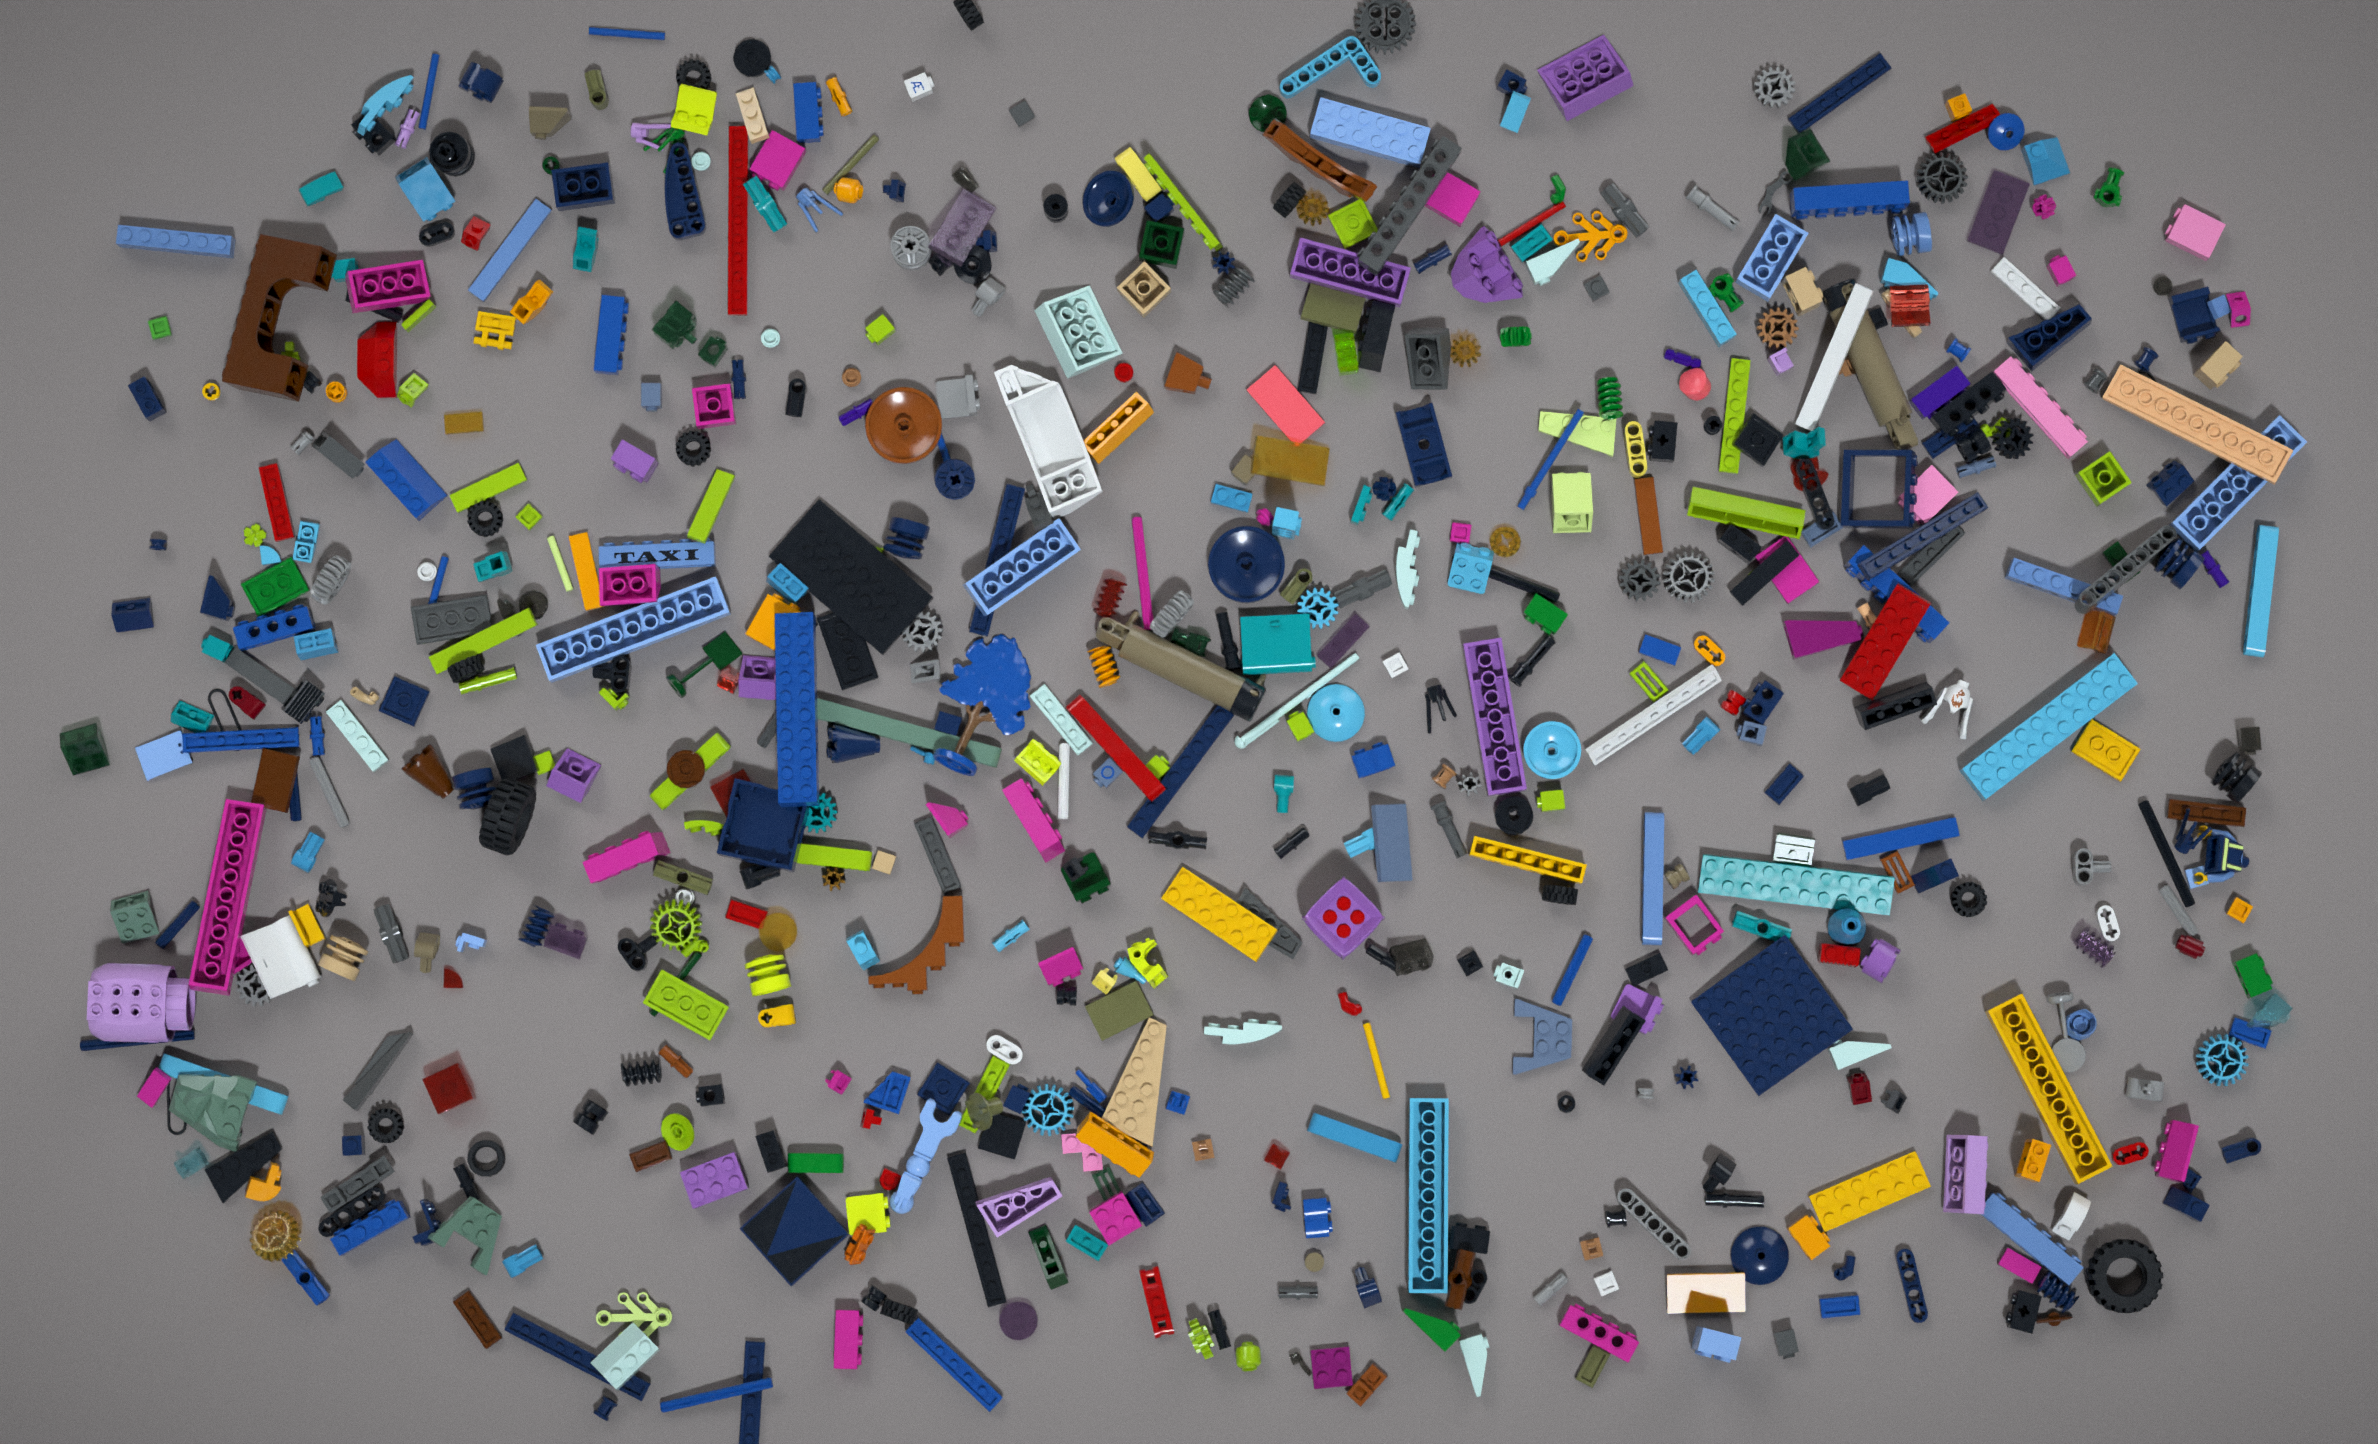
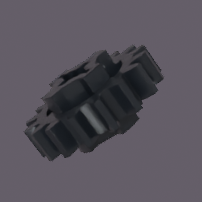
M2007 418V422L2001 420V426H1995L1996 430H1998L1997 433H1992L1996 437L1992 443L1997 444L1994 449L2000 451L1999 455L2005 456L2007 459H2019V456H2025L2024 451L2031 450L2028 444H2033L2030 437L2034 435L2028 432L2031 427L2025 426L2026 421H2020V418Z

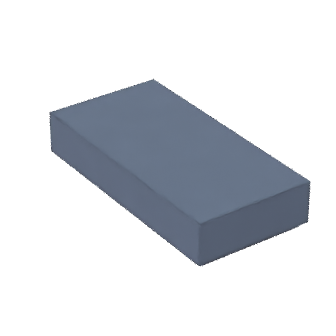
M1834 512L1832 514L1835 522L1830 529L1821 530L1815 522L1802 530L1801 534L1810 548L1843 528ZM1823 517L1821 524H1825L1827 527L1830 519Z

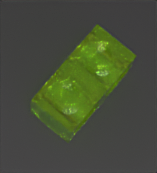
M1354 333L1334 335L1339 376L1357 374L1359 367Z

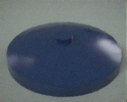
M1252 526L1236 527L1225 532L1214 543L1208 560L1209 575L1216 589L1228 599L1240 603L1258 602L1270 596L1281 583L1285 570L1284 554L1277 540L1268 532Z

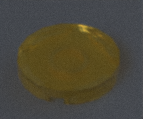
M772 913L761 921L758 929L759 938L768 949L783 951L791 947L795 942L797 926L788 915Z

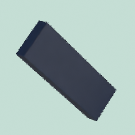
M1974 420L1967 426H1960L1958 428L1960 431L1953 437L1948 436L1944 438L1938 432L1923 442L1922 445L1930 457L1934 459L1955 445L1956 441L1965 436L1967 437L1970 433L1979 429L1980 426Z

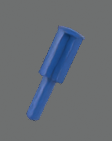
M1080 1070L1076 1071L1075 1074L1084 1082L1090 1094L1099 1104L1107 1098L1105 1093L1095 1082L1091 1083Z

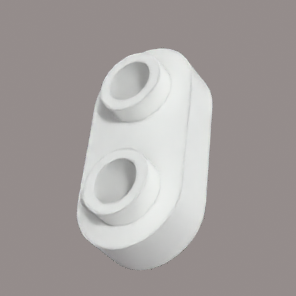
M994 1035L987 1041L988 1051L1005 1062L1017 1064L1021 1061L1023 1057L1022 1050L1005 1038ZM995 1041H998L1000 1043V1047L998 1049H995L993 1047V1043ZM1015 1051L1017 1053V1056L1014 1059L1010 1058L1009 1056L1010 1052Z

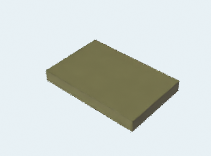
M1310 283L1301 320L1356 334L1366 298Z
M1137 981L1085 1006L1102 1041L1153 1016Z

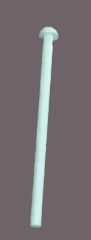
M1354 653L1241 738L1236 736L1234 740L1235 746L1239 749L1246 748L1248 744L1277 724L1280 717L1304 699L1311 697L1315 691L1359 660V656Z

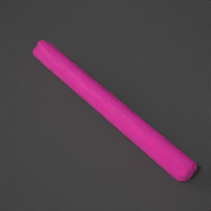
M1141 517L1132 518L1143 625L1144 629L1152 630L1150 624L1153 621L1143 524Z

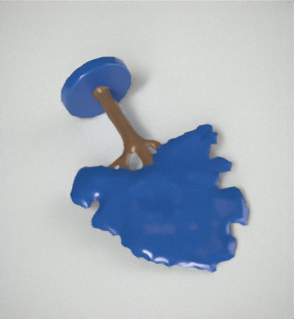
M1003 634L993 637L992 643L988 646L983 643L982 638L974 641L966 652V657L972 664L966 665L964 668L959 663L954 665V674L959 678L951 682L947 680L939 688L943 695H947L960 704L966 705L969 719L955 751L938 748L935 750L933 758L948 769L963 775L974 776L977 772V766L971 760L962 756L977 725L983 721L994 722L1002 731V734L1012 735L1025 727L1024 716H1017V712L1028 710L1031 707L1028 693L1026 692L1030 688L1031 680L1026 658L1022 656L1016 639H1008ZM984 706L990 709L987 715L979 716Z

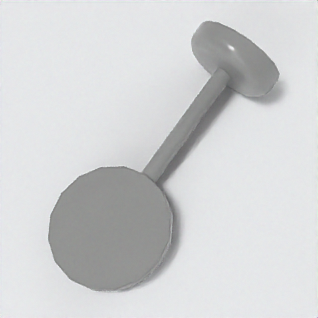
M2060 992L2046 996L2048 1003H2059L2064 1039L2054 1044L2052 1051L2063 1072L2077 1071L2083 1066L2086 1059L2084 1046L2079 1041L2068 1038L2063 1003L2073 1000V992Z

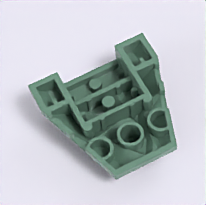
M179 1074L169 1111L217 1146L237 1152L243 1134L240 1133L248 1103L253 1099L257 1081L241 1075L222 1077L221 1075Z

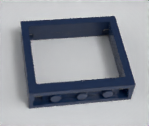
M1844 450L1841 526L1844 528L1913 529L1916 519V513L1913 511L1914 505L1917 503V494L1914 493V486H1917L1918 477L1915 474V466H1918L1916 452L1913 450ZM1855 457H1906L1903 520H1853Z

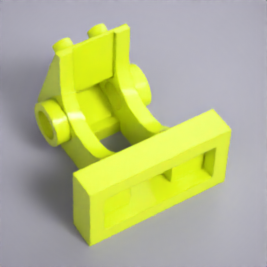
M1146 938L1145 943L1136 942L1127 950L1131 963L1152 988L1155 989L1168 975L1159 964L1152 966L1147 963L1148 953L1158 944L1154 939Z

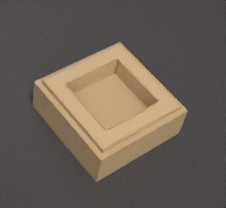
M878 850L872 869L890 875L896 856Z

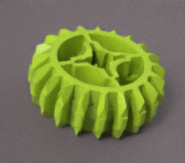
M676 899L672 900V905L668 900L664 903L665 907L660 904L658 906L659 910H654L653 914L655 916L650 919L653 922L650 925V929L655 930L652 932V936L658 935L659 937L656 939V942L658 943L662 940V947L668 944L669 950H672L673 946H676V950L679 951L681 945L684 949L688 948L687 944L694 945L693 939L698 940L699 935L697 933L702 931L698 927L702 925V921L697 920L701 915L698 913L694 914L697 910L696 907L689 909L690 902L684 906L683 899L680 900L679 904H677ZM676 911L681 912L686 916L680 917L676 914ZM668 913L669 923L662 927L661 918ZM674 922H676V924L679 923V924H680L679 928H676V926L673 927V926H672L673 923H674ZM691 922V932L685 937L683 927ZM667 933L675 934L676 938L668 936Z

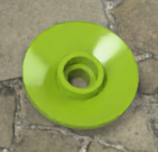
M678 1113L669 1114L663 1119L661 1133L668 1146L678 1151L688 1149L694 1141V1129L690 1121Z

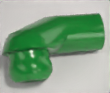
M1555 175L1551 178V182L1556 189L1555 194H1552L1550 197L1553 204L1561 203L1566 192V187L1559 175Z

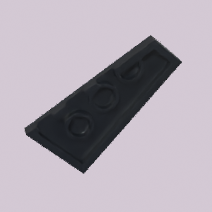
M274 1132L205 1169L223 1204L250 1179V1176L253 1177L263 1166L283 1149Z

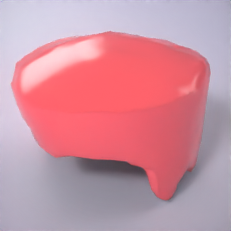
M1693 368L1680 376L1679 388L1687 398L1698 401L1704 399L1709 394L1711 383L1704 370Z

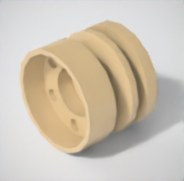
M331 935L330 940L336 942L337 945L335 947L327 944V947L333 951V954L323 953L318 965L355 981L360 969L353 964L355 961L360 963L365 961L357 957V955L360 953L367 956L369 951L365 950L360 944L345 937Z

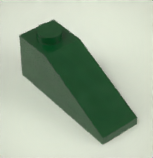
M1044 1225L1028 1232L1050 1289L1052 1290L1069 1283L1047 1226Z

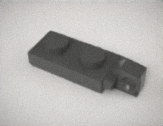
M1033 484L1025 487L1028 493L1025 503L1035 530L1038 531L1053 524L1052 516L1048 511L1041 491L1037 492Z

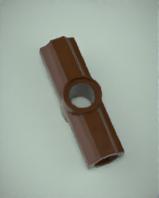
M1458 1249L1454 1269L1448 1277L1450 1286L1445 1302L1446 1307L1462 1310L1466 1291L1472 1284L1470 1275L1476 1253ZM1462 1276V1281L1458 1284V1279Z

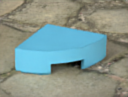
M260 546L262 565L282 562L279 554L274 549L268 546Z

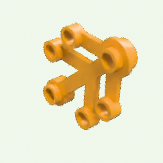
M1595 211L1591 215L1592 222L1600 223L1608 230L1599 231L1584 219L1581 213H1575L1572 217V222L1575 225L1582 226L1588 233L1567 234V232L1561 230L1555 233L1553 241L1559 247L1576 239H1579V241H1589L1576 254V260L1583 263L1601 239H1608L1602 249L1600 248L1595 252V258L1602 261L1615 243H1622L1626 240L1628 235L1627 229L1621 224L1613 225L1603 217L1600 211ZM1599 214L1600 220H1595L1593 216ZM1575 216H1580L1582 220L1576 222L1574 218ZM1615 231H1620V232H1621V236H1620V237H1616V236L1614 235V232H1615ZM1559 236L1564 237V242H1558L1557 238ZM1600 251L1604 253V257L1602 258L1598 257L1597 253ZM1583 253L1585 259H1579L1578 255Z

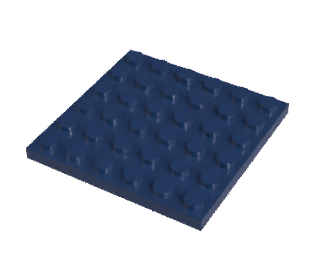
M1786 935L1779 938L1691 1001L1758 1096L1853 1030L1850 1023Z

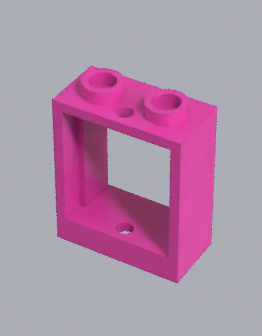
M1694 895L1664 918L1691 955L1695 953L1700 955L1707 949L1705 945L1709 942L1714 944L1722 938L1720 934L1724 932L1697 895ZM1694 905L1699 907L1716 930V932L1696 947H1693L1674 921Z

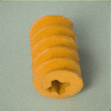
M1101 646L1087 651L1088 653H1093L1089 656V659L1096 660L1091 665L1092 667H1098L1094 674L1100 675L1096 678L1097 682H1102L1098 686L1099 688L1113 685L1120 678V675H1114L1118 668L1111 667L1116 663V661L1109 660L1113 654L1107 653L1111 646Z

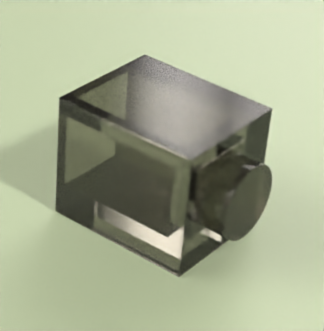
M2260 727L2237 729L2239 753L2245 752V756L2256 755V751L2262 750Z

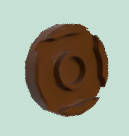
M682 750L676 752L668 761L667 774L674 785L689 789L697 786L702 781L705 775V764L697 753L691 750Z

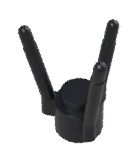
M1442 685L1428 687V694H1425L1429 734L1431 733V700L1432 703L1438 704L1443 721H1446L1441 702L1443 698L1453 717L1457 716L1447 697L1446 690L1442 689Z

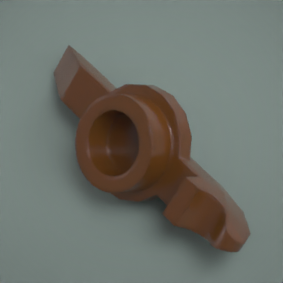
M2052 1312L2045 1318L2036 1319V1323H2048L2051 1326H2058L2061 1321L2070 1320L2073 1316H2060L2057 1312Z

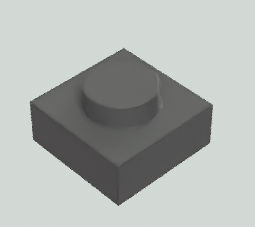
M1601 276L1584 284L1592 302L1610 293Z

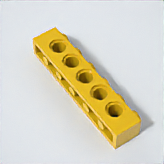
M1477 836L1473 837L1469 853L1471 857L1580 885L1583 882L1587 864Z

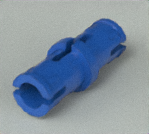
M321 716L309 719L311 734L309 736L312 739L313 756L325 755L323 743L325 734L322 732Z

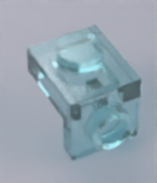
M200 1147L174 1162L177 1172L183 1179L194 1175L209 1164Z

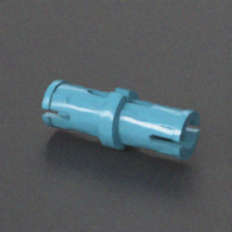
M1021 920L1010 930L1007 929L1006 933L992 942L998 952H1001L1012 942H1017L1016 939L1030 929Z

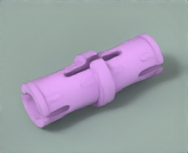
M408 109L405 121L400 125L401 131L395 142V145L399 147L403 140L401 145L403 149H406L409 138L415 131L413 129L420 115V113L415 111L413 118H411L414 111Z

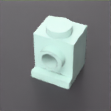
M1502 962L1501 966H1496L1493 976L1496 977V982L1518 989L1524 970ZM1506 971H1510L1512 973L1511 978L1508 979L1505 977Z

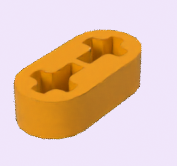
M1703 635L1695 639L1694 649L1710 665L1717 667L1723 664L1725 654L1711 639ZM1705 640L1707 642L1706 647L1710 650L1707 651L1705 648L1699 649L1698 641ZM1712 651L1715 655L1719 653L1721 661L1713 662V656L1709 652Z

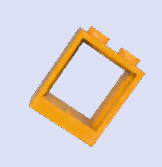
M2026 1139L2015 1177L2031 1182H2040L2051 1145L2035 1139Z

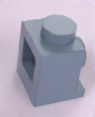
M1744 721L1743 725L1739 724L1736 735L1740 736L1739 741L1762 746L1767 726ZM1748 730L1753 731V737L1747 735Z

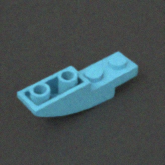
M409 75L392 81L370 97L363 105L361 114L365 117L359 123L357 132L363 136L367 130L371 132L376 124L375 120L377 117L381 118L386 110L391 113L394 107L398 108L403 102L402 97L404 94L408 95L414 87L412 85L414 77Z

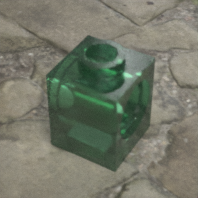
M710 336L698 353V356L715 368L728 350L725 346L726 342L718 336L716 338ZM712 346L719 347V352L715 355L709 353V349Z

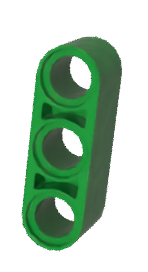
M788 1153V1173H844V1154Z

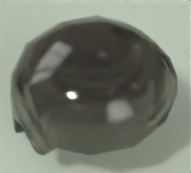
M535 589L526 591L519 601L520 612L530 608L535 620L542 618L548 609L547 597L541 591Z

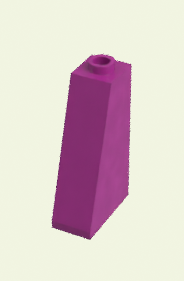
M1787 620L1783 622L1793 660L1859 642L1862 640L1861 636H1863L1861 625H1857L1856 621Z

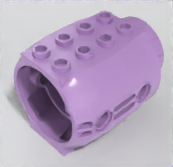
M107 963L94 969L90 981H88L87 1020L90 1033L102 1041L172 1042L176 1030H191L194 1023L196 993L189 987L190 979L178 978L174 966Z

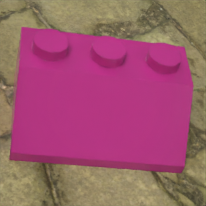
M656 564L599 568L600 606L658 601L661 580L660 568Z
M2170 1120L2169 1123H2166L2164 1128V1134H2166L2165 1141L2161 1142L2159 1147V1153H2161L2160 1160H2157L2154 1166L2155 1176L2175 1182H2185L2199 1128L2198 1125Z

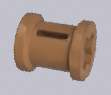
M1443 764L1440 772L1432 780L1443 789H1446V784L1452 776H1456V772Z

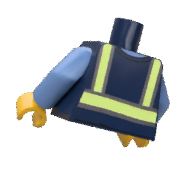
M2202 825L2199 827V830L2205 831L2208 827ZM2212 829L2203 838L2205 839L2207 836H2210L2207 838L2204 872L2208 873V875H2204L2201 872L2194 874V876L2198 875L2202 878L2201 882L2197 881L2194 884L2200 885L2204 881H2208V883L2224 882L2232 878L2235 873L2241 872L2242 867L2246 868L2249 865V858L2243 856V845L2237 843V840L2228 831Z

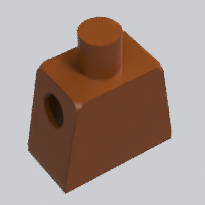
M1176 352L1164 389L1195 394L1198 386L1208 390L1212 379L1202 376L1204 370L1202 365Z

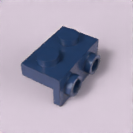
M2172 461L2158 475L2154 476L2146 486L2167 507L2194 480L2182 464Z

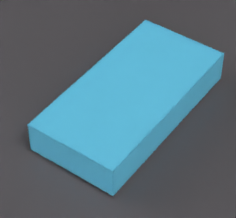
M1513 91L1500 126L1518 133L1531 98Z

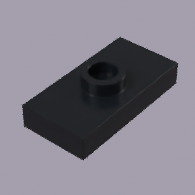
M1658 953L1625 969L1632 986H1636L1668 971L1661 954Z

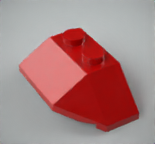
M377 322L357 340V378L377 398H397V322Z

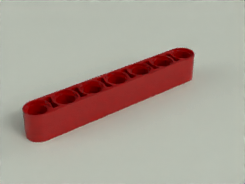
M1078 695L1066 706L1074 718L1151 802L1166 790L1163 784L1081 695Z

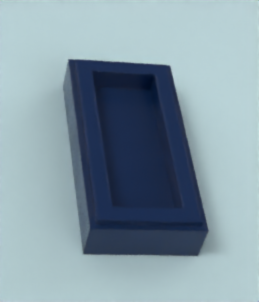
M1789 764L1764 793L1777 805H1780L1804 775Z

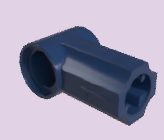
M2246 1138L2243 1141L2221 1147V1151L2226 1164L2257 1155L2262 1147L2257 1139ZM2250 1141H2254L2256 1144V1149L2253 1152L2247 1150V1144Z

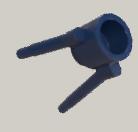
M2189 808L2186 809L2179 833L2176 836L2177 842L2174 845L2175 849L2183 854H2187L2190 849L2194 850L2196 845L2212 830L2211 827H2208L2193 841L2194 839L2191 835L2197 825V822H2194L2188 833L2183 834L2190 813Z

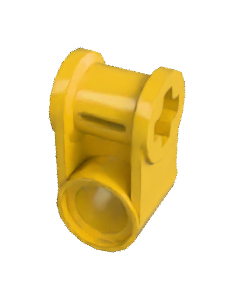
M793 1004L762 1010L758 1015L759 1023L767 1028L796 1024ZM766 1013L772 1016V1019H769V1023L762 1020Z

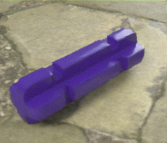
M1667 349L1664 354V358L1667 360H1674L1675 363L1687 367L1691 366V368H1700V359L1691 358L1692 356L1680 352L1675 353L1671 349Z

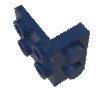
M422 1199L420 1203L430 1230L412 1237L415 1244L427 1246L434 1243L428 1239V1236L440 1228L441 1222L435 1218L436 1208L434 1203L428 1199Z

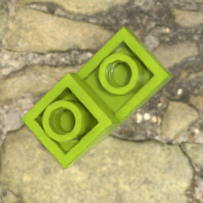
M707 820L684 822L685 830L695 833L702 831L701 827H705V832L707 834L711 833V836L720 835L724 826L721 823Z

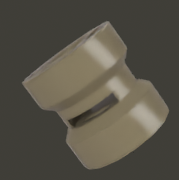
M1681 864L1676 865L1674 870H1668L1664 873L1666 880L1673 889L1679 887L1681 881L1687 882L1690 880L1689 875Z

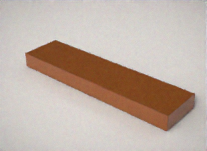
M1654 477L1634 479L1643 555L1663 553Z

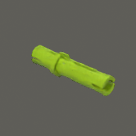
M513 667L486 676H475L474 679L459 682L458 684L461 694L476 690L482 691L483 688L516 680L517 675Z

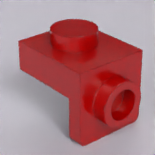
M474 216L463 231L461 243L478 251L481 241L490 230L491 224Z

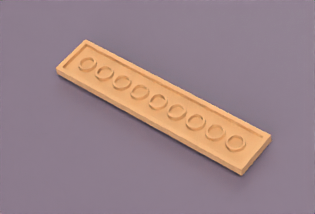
M2123 365L2119 366L2102 397L2103 400L2274 485L2293 453L2292 449Z

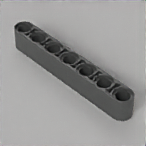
M2170 525L2161 527L2086 588L2075 602L2076 611L2081 614L2089 613L2163 553L2176 538L2177 532L2175 528ZM2095 589L2100 590L2102 594L2098 593ZM2082 600L2088 602L2089 605L2084 604Z

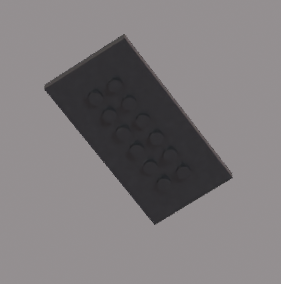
M820 499L769 555V558L779 565L781 563L809 588L808 591L882 655L890 649L933 600V597Z

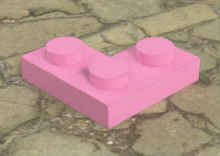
M1076 1133L1061 1134L1063 1154L1082 1152L1084 1172L1103 1170L1102 1154H1098L1089 1145L1081 1143L1075 1137Z

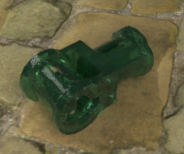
M1175 628L1170 642L1183 646L1184 649L1200 657H1205L1204 652L1211 639L1190 632V634H1186Z

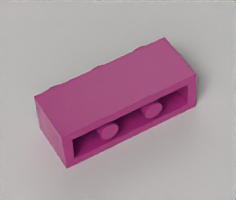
M836 1310L834 1369H858V1365H862V1354H859V1346L863 1345V1334H859L860 1326H863L864 1315H860V1310Z

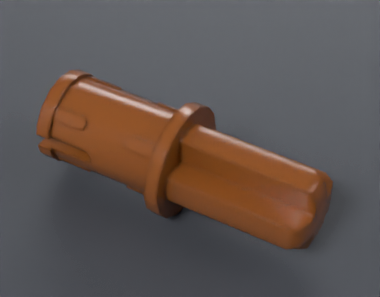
M665 1045L658 1053L671 1064V1068L674 1067L683 1077L688 1078L693 1073V1069L681 1059L682 1056H678L668 1045Z

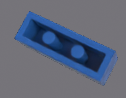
M816 82L793 83L797 142H821L820 136H824L823 125H820L819 118L823 117L822 106L818 104V99H822L821 87H817Z

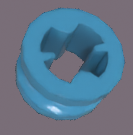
M771 65L769 70H764V73L773 84L776 83L777 79H781V76Z

